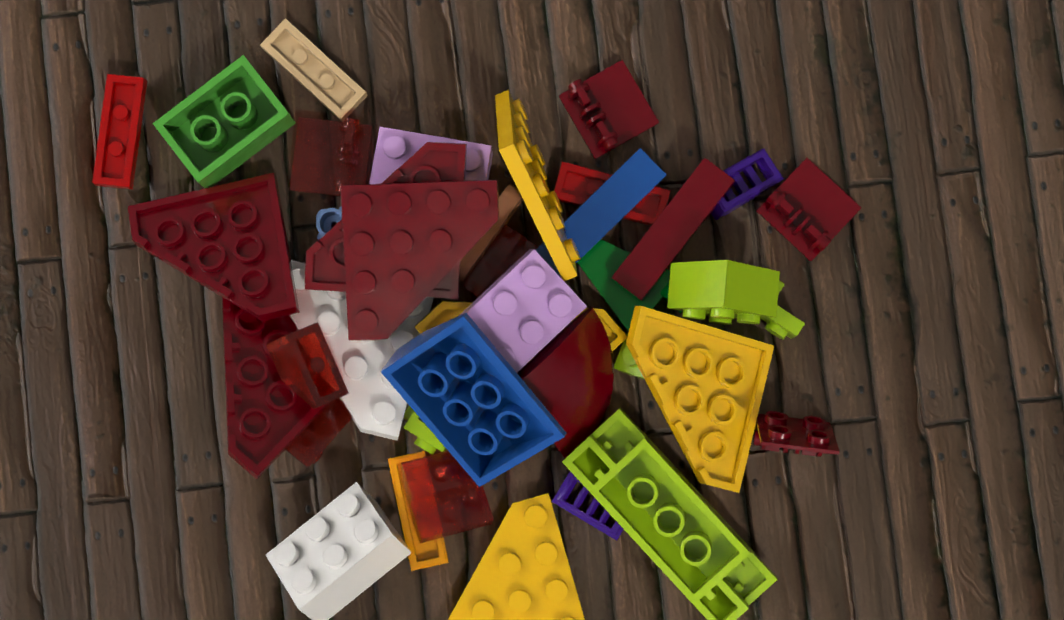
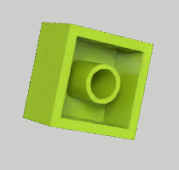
M731 260L671 263L667 308L683 311L682 318L705 320V317L709 316V323L730 325L734 318H737L738 323L760 324L761 318L777 317L780 271Z

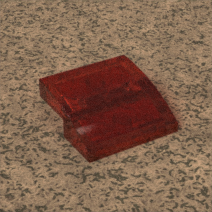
M449 451L401 463L404 487L419 544L488 526L494 521L483 485L479 487Z

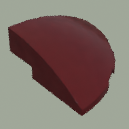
M591 306L570 322L531 361L517 372L567 432L564 438L553 444L564 459L600 426L610 404L613 390L614 373L611 345L600 318Z

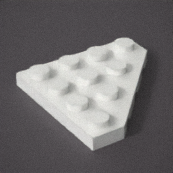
M291 260L300 313L291 314L290 317L297 326L298 332L311 353L318 360L327 379L340 400L342 399L359 431L398 441L407 402L384 377L381 370L398 348L420 334L414 326L431 311L434 297H426L388 339L348 340L346 292L305 289L306 263Z

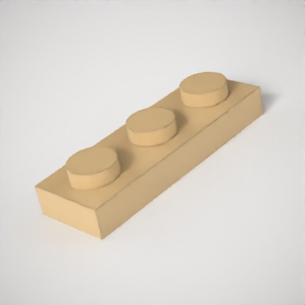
M286 18L260 44L267 54L342 122L368 96L364 89Z

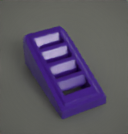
M764 148L723 170L735 180L733 185L739 196L736 197L730 188L711 214L715 220H719L784 179ZM756 163L766 179L764 182L760 180L751 165ZM743 171L753 188L749 189L740 172Z
M569 471L552 502L617 541L623 528L617 521H615L612 528L605 525L610 516L606 509L599 520L592 517L600 504L595 497L586 512L579 509L589 492L584 486L573 504L566 501L576 483H581Z

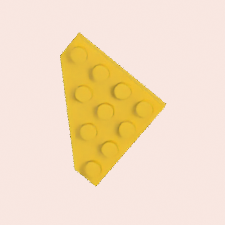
M508 89L495 95L499 151L562 280L566 281L578 276L575 261L580 260V255L573 239H567L565 234V224L560 214L563 210L555 191H549L546 182L547 176L543 168L545 161L537 144L532 145L528 133H530L526 122L528 120L526 110L520 99L513 100Z
M635 306L626 345L696 478L701 484L739 493L774 345L647 307Z
M549 493L512 503L448 620H585Z

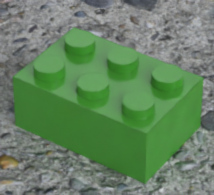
M242 55L152 124L195 180L202 187L209 188L221 181L296 122L246 57Z

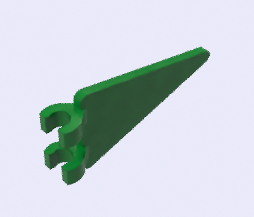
M600 240L577 264L629 332L635 306L654 309L662 298L668 303L670 271H665L648 295L641 301L611 278L630 252Z

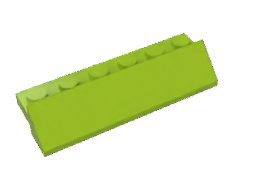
M621 408L612 414L562 461L707 620H737L749 609V605L778 580V577Z

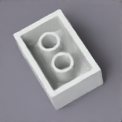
M355 482L269 551L266 557L297 608L311 620H329L412 552L376 500Z

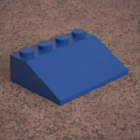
M467 313L422 332L398 348L381 370L384 377L479 487L561 440L567 434Z

